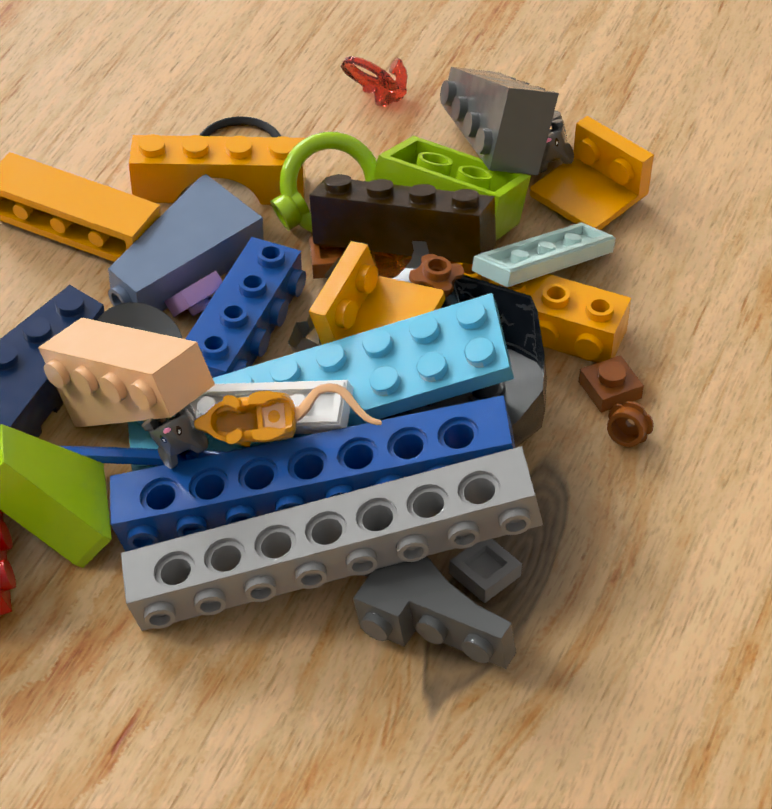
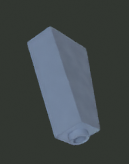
M207 174L201 176L108 268L110 282L108 295L112 305L136 302L164 311L168 308L164 301L214 271H217L219 276L230 271L251 237L264 240L263 217Z

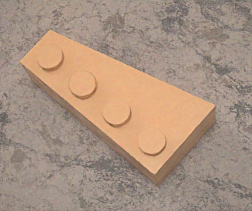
M80 318L38 347L45 362L44 372L48 380L57 387L75 428L143 421L151 418H171L215 385L196 341Z

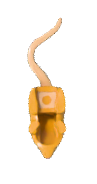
M326 383L312 389L297 407H295L294 401L286 393L259 391L250 394L249 397L241 398L226 395L223 397V401L215 404L204 415L198 417L194 421V427L228 444H237L245 447H250L251 442L263 443L290 439L296 431L297 422L310 411L316 399L326 392L340 395L364 421L374 425H382V421L369 416L345 387Z

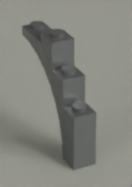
M425 405L378 420L433 410V407ZM427 556L419 561L402 562L375 569L373 572L363 575L368 578L358 590L353 600L360 629H363L370 637L378 641L389 640L405 647L414 632H418L425 640L431 643L447 644L463 651L474 661L479 663L490 662L504 669H507L514 658L516 648L512 623L476 605L451 585Z

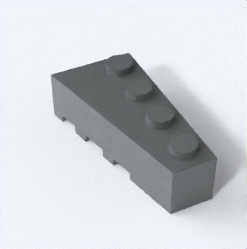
M451 67L448 80H445L441 86V104L490 171L538 175L559 93L546 91L545 88L539 86H531L528 82L516 80V78L499 72Z

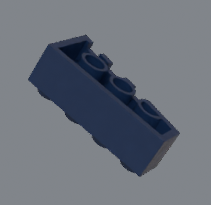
M68 285L0 338V425H6L37 438L41 435L42 424L52 411L57 413L64 402L57 387L48 380L44 372L45 362L38 347L80 318L97 321L105 312L102 303L77 288Z

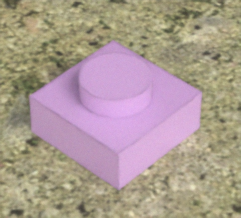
M214 271L164 302L173 317L186 309L194 316L206 308L212 299L211 294L217 291L223 281L217 271Z

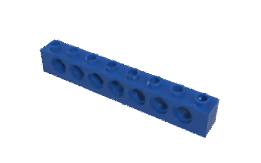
M502 395L381 420L382 425L365 423L180 461L172 469H169L166 465L112 475L110 476L111 526L126 552L515 448V442L505 398Z

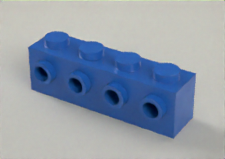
M254 237L250 238L186 337V340L198 343L212 378L251 367L257 356L262 357L265 354L271 333L276 326H282L286 319L290 302L294 296L299 297L304 289L306 271L302 270L301 250Z

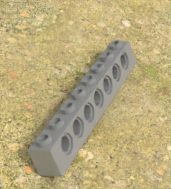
M523 447L509 449L121 553L126 604L141 631L152 628L160 629L178 621L201 615H215L231 607L250 602H264L284 593L303 588H317L326 582L353 575H366L375 569L402 562L419 561L428 555L455 548H468L481 541L504 535H518L528 529L542 526L543 522Z

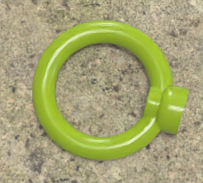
M321 132L299 142L290 151L282 166L280 174L281 195L270 201L282 225L288 231L300 225L312 233L311 212L297 190L299 170L311 155L326 149L343 151L359 163L363 170L365 181L370 182L374 178L377 160L367 146L358 139L340 132Z

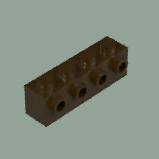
M337 174L326 177L309 195L313 244L347 248L350 242L353 241L368 244L370 251L412 256L414 251L412 241H425L429 254L444 257L452 262L473 264L474 256L493 250L496 246L495 196L479 195L475 190L445 191L437 190L429 184H418L411 187L394 185L392 181L386 179L368 182L352 180L348 175Z

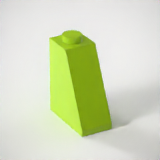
M1 424L0 510L71 563L84 568L112 540L104 463Z

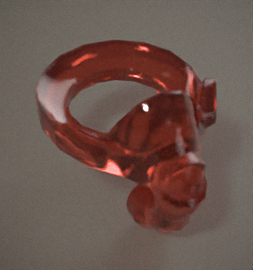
M349 56L341 63L342 71L363 86V92L374 93L375 104L378 106H387L393 102H398L407 94V70L403 65V61L399 58H396L389 68V73L396 77L395 81L384 69L366 59ZM355 65L369 70L370 72L374 73L377 77L361 71Z

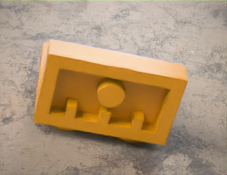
M586 116L576 123L573 148L574 161L571 164H561L530 187V196L571 222L575 224L582 222L601 230L649 194L654 154Z
M351 241L310 308L309 314L323 345L438 310L446 298L442 289L378 276V270L374 264L368 244Z

